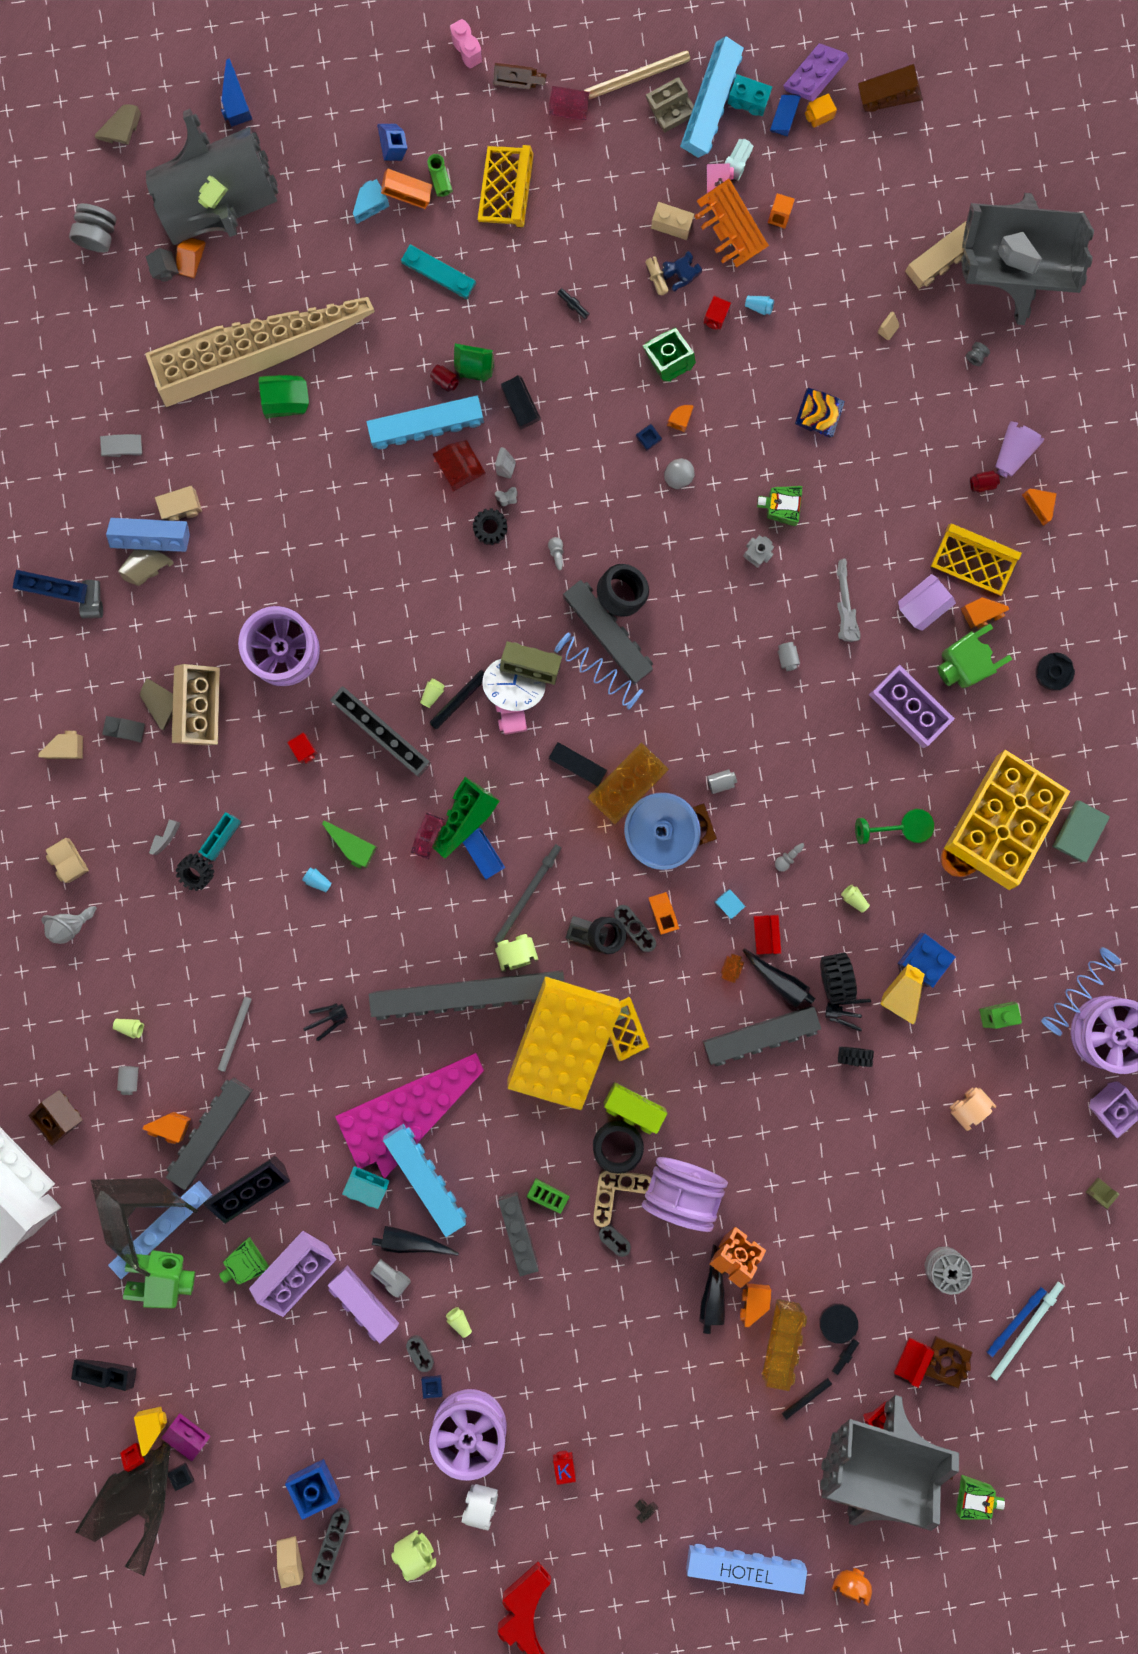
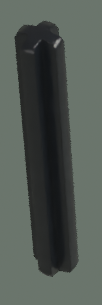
M480 670L430 721V725L434 729H438L483 683L485 673L483 670Z

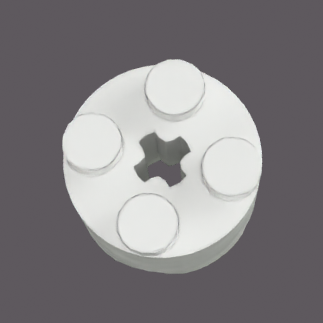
M478 1484L471 1485L466 1498V1503L468 1504L463 1513L462 1523L489 1531L491 1526L490 1518L494 1515L498 1490Z

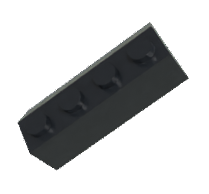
M276 1156L271 1157L211 1196L204 1202V1206L226 1224L289 1183L290 1178L285 1165Z

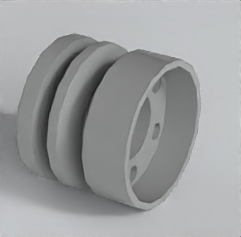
M84 203L78 204L74 215V220L77 223L72 224L69 239L85 249L102 253L108 252L112 240L109 233L114 232V225L117 221L116 217L111 212L98 206Z
M947 1246L938 1247L932 1250L926 1257L924 1264L925 1273L928 1279L941 1292L949 1295L959 1294L970 1285L972 1268L969 1262L955 1249ZM950 1269H951L952 1272H953V1274H952L951 1276H950L949 1273H948V1271H949Z

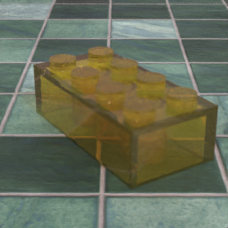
M641 742L587 799L615 825L669 769Z
M780 1299L776 1300L762 1372L766 1387L790 1391L791 1385L793 1386L795 1383V1373L793 1372L794 1367L798 1366L799 1363L797 1351L798 1346H802L803 1335L801 1331L807 1322V1315H805L799 1303Z

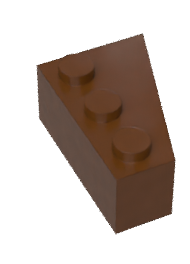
M914 64L858 83L865 112H874L878 109L923 100Z

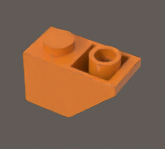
M983 597L961 608L970 629L974 627L980 629L988 625L987 621L992 618L997 621L1005 617L1004 613L1009 610L1007 605Z
M667 892L648 897L659 934L662 935L679 929Z
M172 1112L143 1126V1130H146L150 1136L158 1137L159 1135L164 1137L165 1141L176 1144V1142L179 1143L184 1139L191 1118Z
M746 1283V1289H742L744 1309L741 1308L740 1320L743 1321L745 1327H750L770 1310L771 1288L769 1285Z

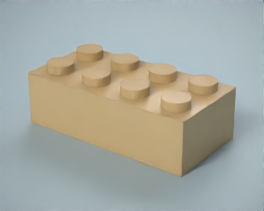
M188 664L174 666L172 743L206 746L218 744L220 668Z

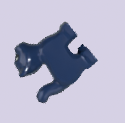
M689 251L686 252L684 257L677 259L675 262L665 261L662 264L664 280L673 277L675 273L680 280L673 284V291H677L678 288L690 284L695 277L702 273V268L698 263L694 267L690 266L693 263V256Z

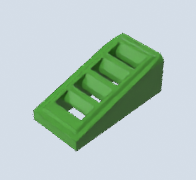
M535 1178L526 1197L561 1214L570 1196ZM538 1187H541L539 1195H534ZM545 1190L549 1191L546 1198L542 1199L541 1197ZM552 1193L556 1194L553 1201L549 1203L548 1200ZM560 1196L562 1197V1200L559 1206L557 1207L555 1206V1203Z

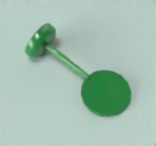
M923 809L908 811L904 815L901 825L869 828L866 819L858 818L855 822V834L858 843L864 845L869 842L870 833L902 830L906 839L911 842L921 843L932 836L934 821L932 816Z

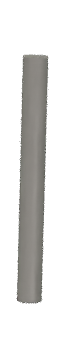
M245 996L218 1067L220 1071L225 1072L252 1000L249 997Z

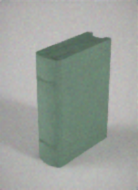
M1076 800L1052 847L1082 863L1087 862L1110 816L1082 801Z

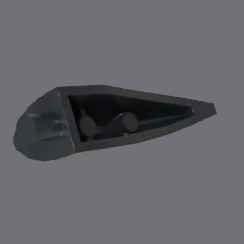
M744 948L742 950L766 982L793 1007L796 1008L804 999L810 1004L814 1002L816 998L809 994L810 987L798 978L768 964Z
M385 1226L383 1239L373 1238L372 1245L381 1247V1251L459 1255L455 1250L431 1238L395 1227Z
M715 1244L712 1246L711 1260L717 1252ZM711 1265L700 1305L699 1321L704 1324V1334H711V1325H724L725 1319L723 1275Z

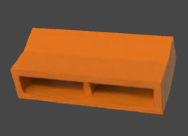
M387 169L384 172L381 194L426 209L430 202L432 184Z

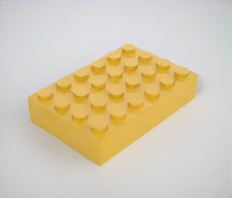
M1004 750L995 757L944 849L1006 889L1011 890L1019 886L1070 791L1007 750Z
M545 976L507 1078L508 1089L582 1110L621 1009L619 999Z

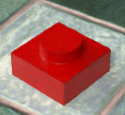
M134 1443L120 1452L124 1471L130 1472L145 1462L138 1443Z

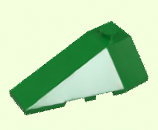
M464 777L452 798L455 800L451 810L448 809L446 814L449 816L446 825L441 827L433 848L443 858L448 857L483 824L500 802L494 795L467 777Z

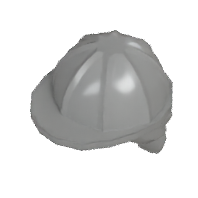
M88 907L79 915H44L41 920L45 925L46 938L52 943L58 944L67 943L80 932L83 923L93 917L97 907Z

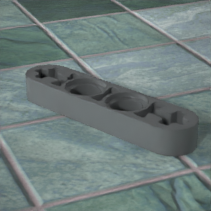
M345 1508L336 1509L331 1518L312 1572V1580L317 1585L325 1584L331 1574L350 1520V1513ZM340 1514L344 1515L343 1519L345 1520H342L339 1528L336 1525L338 1522V1517L340 1516ZM336 1532L339 1534L340 1539L335 1542L331 1541L329 1534ZM330 1551L333 1554V1558L325 1560L322 1553ZM322 1565H324L326 1567L322 1578H319L318 1573L320 1572Z

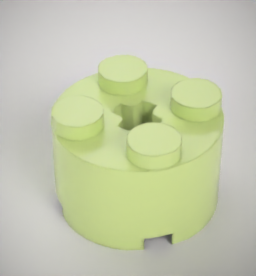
M527 934L517 936L516 941L513 942L508 940L497 943L498 947L495 948L502 972L506 971L505 967L513 970L531 964V959H534L535 962L539 960L532 937H527Z
M417 1530L395 1543L394 1552L391 1554L394 1563L398 1564L406 1581L415 1580L436 1566V1558L432 1559L431 1555L434 1552L431 1543L423 1533L417 1534Z

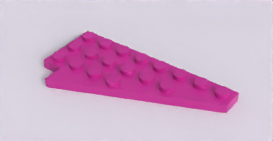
M477 1053L336 1115L335 1118L357 1167L361 1169L376 1162L383 1178H386L398 1163L383 1142V1137L404 1124L406 1128L410 1127L415 1135L413 1139L417 1144L484 1071Z

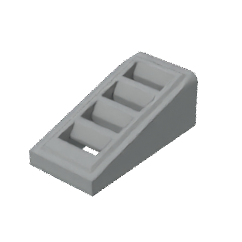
M501 447L495 463L496 474L511 478L516 461L505 448Z

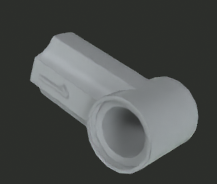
M382 1259L379 1260L370 1272L371 1275L385 1285L388 1292L397 1298L400 1297L411 1283V1280L404 1273L394 1270Z

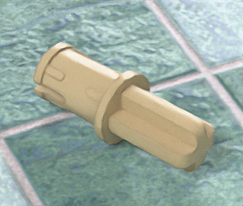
M653 257V261L652 258L647 259L645 263L651 275L650 280L653 281L658 295H665L668 293V287L663 277V271L659 267L657 257Z

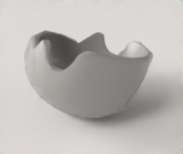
M683 458L670 462L664 472L665 481L670 487L675 489L688 486L695 476L693 465L690 461Z

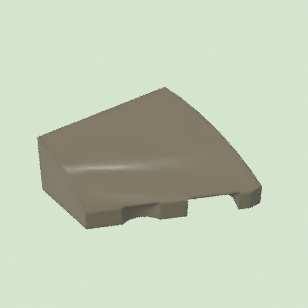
M122 105L95 134V138L109 143L116 141L129 145L133 130L136 131L141 115L138 106Z
M134 549L118 572L124 581L140 586L148 578L159 574L157 570L167 564L169 567L172 566L173 561L157 550Z
M147 678L141 689L140 697L159 728L165 730L173 717V693Z

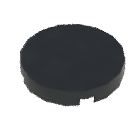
M1057 652L1042 657L1037 663L1035 672L1041 686L1051 691H1057L1067 687L1073 681L1075 669L1069 657Z
M835 1303L822 1311L819 1318V1327L828 1341L835 1344H843L850 1341L856 1335L858 1319L855 1312L849 1306Z

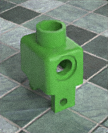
M991 624L975 633L971 631L942 652V658L945 662L937 666V671L947 686L958 682L961 688H967L997 673L996 669L1012 660L1011 656L1008 655L993 664L991 661L993 653L988 644H983L977 639L993 629Z
M155 1250L151 1251V1255L129 1253L125 1272L146 1274L145 1283L127 1281L123 1299L144 1301L143 1307L173 1309L177 1306L179 1294L192 1295L195 1271L183 1270L184 1258L180 1254Z

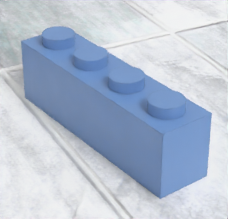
M110 518L106 536L110 548L186 552L190 533L186 521Z

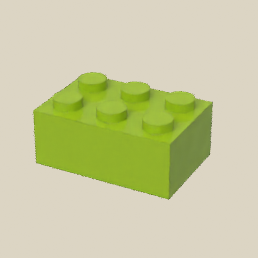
M615 1082L604 1100V1107L607 1113L615 1117L619 1114L623 1117V1121L632 1126L635 1123L640 1125L641 1130L650 1135L652 1132L658 1133L667 1115L664 1107Z

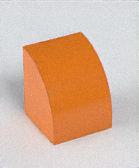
M777 193L768 223L786 228L795 199Z
M682 405L677 407L671 413L667 426L685 432L694 406Z

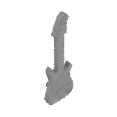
M846 559L839 560L837 570L842 602L837 603L841 617L838 636L844 641L854 642L860 639V631L856 622V610H851L846 577L847 561Z

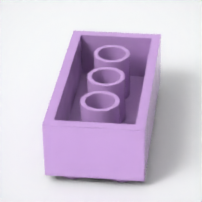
M900 665L894 668L869 694L922 748L929 746L955 719ZM908 704L913 706L912 711L908 708Z
M302 1231L249 1289L257 1304L284 1317L336 1261V1258L328 1245Z

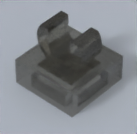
M641 1499L635 1504V1507L641 1512L636 1518L642 1524L659 1507L654 1502L648 1505Z

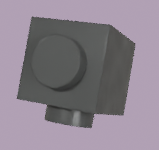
M158 248L145 256L152 278L166 282L179 273L172 251Z

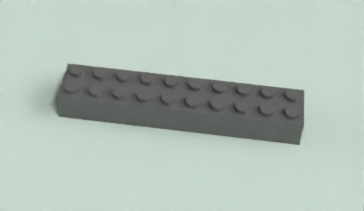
M561 970L373 991L369 993L371 1017H376V1020L388 1019L390 1015L402 1018L407 1017L409 1013L415 1012V1016L426 1015L431 1010H434V1013L437 1014L445 1013L449 1008H454V1011H464L467 1009V1006H473V1009H482L486 1007V1004L500 1007L504 1006L505 1002H512V1005L524 1004V1000L530 999L531 1003H535L545 976L564 982V973Z

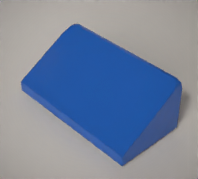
M781 96L770 129L771 132L788 137L801 96Z

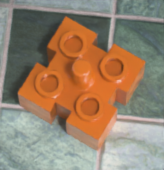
M734 1227L723 1237L719 1245L720 1249L714 1254L710 1265L720 1273L727 1272L729 1274L728 1279L741 1288L752 1280L758 1268L756 1265L761 1262L766 1250L755 1241L752 1243L746 1240L748 1236L737 1227Z

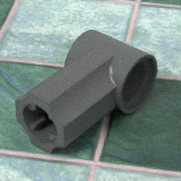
M82 581L83 584L88 586L84 604L80 603L79 606L81 618H102L103 604L100 601V581Z

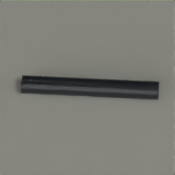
M829 1378L825 1379L785 1410L782 1415L787 1420L830 1387L832 1382Z

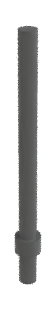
M555 844L549 855L544 857L542 866L493 941L496 943L503 941L549 867L552 868L554 865V860L562 849L560 846Z

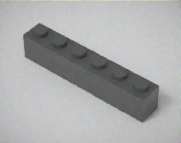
M578 581L563 594V598L631 682L636 685L653 671L652 661L648 656L644 657L639 652L641 650L640 646L635 641L631 642L628 638L629 633L623 626L619 627L617 625V618L614 614L608 613L600 603L599 598H595L591 593L593 591L592 587L587 582Z
M342 686L330 699L333 704L416 776L420 777L431 765L428 759L345 687Z
M809 1006L703 1040V1045L709 1063L720 1066L726 1063L725 1060L731 1058L733 1060L742 1059L744 1054L749 1052L753 1055L762 1052V1048L768 1046L770 1049L781 1046L780 1042L788 1040V1043L799 1040V1036L805 1034L807 1037L818 1034L817 1031L821 1030L815 1007Z
M236 1078L224 1082L221 1087L223 1092L219 1097L215 1096L210 1103L211 1110L209 1113L205 1112L199 1120L201 1125L198 1129L194 1128L188 1137L190 1139L187 1146L183 1145L177 1153L179 1158L176 1162L172 1161L166 1170L169 1172L166 1178L183 1190L190 1187L253 1091V1089Z

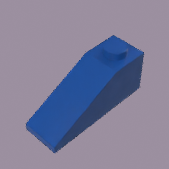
M229 58L226 59L221 99L224 108L221 109L224 120H229L231 127L252 120V116Z

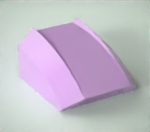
M931 574L899 600L898 604L900 611L913 627L923 631L955 605L956 602L939 579Z
M1118 1081L1108 1083L1100 1093L1090 1100L1089 1108L1116 1138L1123 1135L1138 1121V1102L1130 1091Z

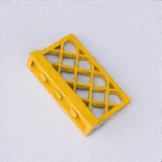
M523 145L522 148L487 146L478 222L515 224L516 227H524L534 156L530 145ZM492 153H500L502 158L493 163L491 155ZM512 154H520L519 160L514 164L508 160ZM506 160L510 167L502 173L498 166ZM496 169L500 176L491 182L488 178L489 174ZM514 170L517 177L510 183L505 176ZM504 179L508 185L499 191L495 185ZM493 187L497 194L489 200L486 197V192ZM512 189L514 197L507 201L503 194ZM501 197L505 204L497 210L493 203ZM489 206L495 211L489 217L483 216L484 210ZM507 207L512 211L511 218H504L500 213Z
M952 523L948 524L946 533L930 567L1002 596L1017 560L1020 559L1022 553ZM948 537L956 539L957 548L948 551L946 546ZM970 545L973 546L976 554L966 558L962 547ZM959 549L963 560L953 563L949 553ZM987 552L991 554L993 562L983 565L980 555ZM947 554L950 565L946 567L937 565L939 557ZM977 556L981 567L971 571L967 560ZM1002 560L1011 562L1009 569L1001 573L997 562ZM964 562L968 572L960 575L956 572L954 565ZM995 564L998 574L988 578L985 567ZM982 569L985 580L977 582L974 580L972 573ZM999 576L1002 584L1000 589L996 590L992 588L989 580Z

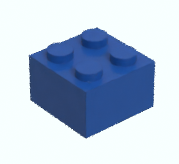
M920 933L897 964L903 968L907 964L918 968L925 974L923 983L933 988L956 957L928 935Z
M324 1459L290 1475L285 1483L302 1520L338 1503L340 1492Z

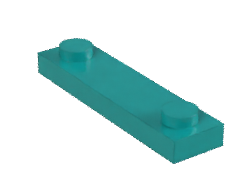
M411 244L401 259L402 264L465 299H468L476 285L474 279Z

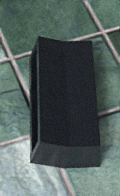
M517 375L501 383L503 393L520 430L541 420L521 376Z

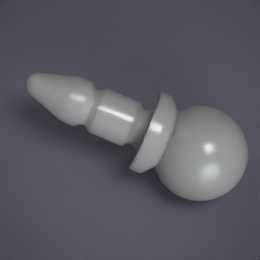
M554 537L549 540L548 548L550 549L551 556H554L556 567L558 570H561L563 565L561 555L564 553L562 549L563 542L560 538Z
M804 843L795 846L788 854L784 853L783 856L778 857L775 861L776 869L782 872L788 870L790 864L794 863L793 859L802 851Z

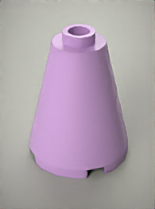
M1013 421L1008 425L995 466L998 470L996 473L1005 478L1008 475L1013 476L1044 441V438H1041V435L1026 426L1016 427L1018 423Z

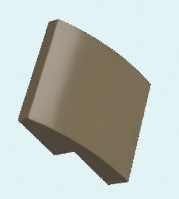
M679 77L646 94L651 110L664 133L690 119L694 105L689 99L688 91Z

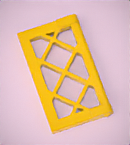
M630 997L619 1001L620 1008L628 1006L630 1013L627 1015L622 1013L621 1009L618 1016L627 1017V1020L623 1027L614 1024L615 1028L622 1030L618 1039L615 1038L613 1030L610 1035L618 1061L625 1060L649 1048ZM631 1019L634 1022L635 1031L627 1029ZM625 1031L633 1034L630 1043L621 1041ZM638 1035L641 1043L635 1046L633 1043ZM619 1044L628 1046L626 1051L621 1052Z

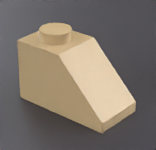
M65 731V734H58L39 752V757L44 759H83V736L78 735L77 731Z
M296 1536L277 1540V1570L281 1589L301 1584L304 1571Z

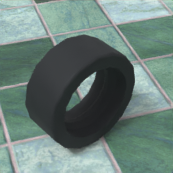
M600 917L594 920L588 930L590 946L600 953L614 954L623 947L626 940L624 925L612 917ZM605 924H610L615 930V938L610 946L605 947L600 944L599 932Z

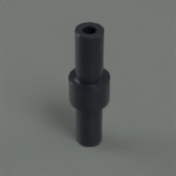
M561 288L557 294L567 303V306L572 311L575 310L584 319H587L590 313L580 305V302L575 297L572 298Z
M853 1338L847 1349L843 1350L839 1355L840 1359L832 1369V1372L836 1375L840 1374L846 1363L849 1364L853 1358L852 1354L860 1342Z

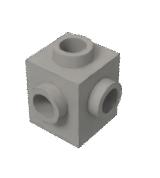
M760 535L756 539L752 538L746 545L748 550L743 557L758 568L763 561L767 563L774 555L771 552L774 548L772 541Z

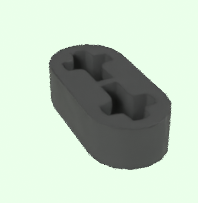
M609 1224L600 1228V1240L621 1257L629 1254L631 1250L630 1242L617 1229ZM612 1230L611 1235L614 1239L612 1240L608 1236L604 1238L603 1231ZM618 1241L620 1244L626 1243V1250L618 1251L619 1247L615 1242Z
M418 1335L411 1336L406 1344L410 1357L419 1371H430L434 1364L431 1352L422 1337ZM412 1341L420 1343L418 1346L420 1352L415 1347L411 1348ZM421 1355L425 1360H430L428 1366L420 1364L422 1361Z

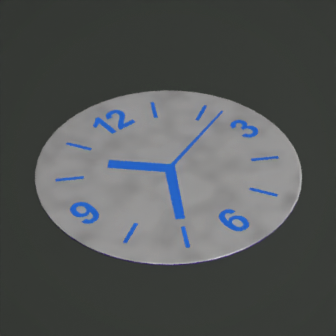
M501 659L496 660L486 669L483 676L484 692L493 704L509 711L526 710L535 706L544 695L545 682L501 671Z

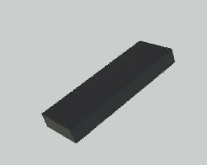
M557 742L548 758L597 787L607 772V769Z

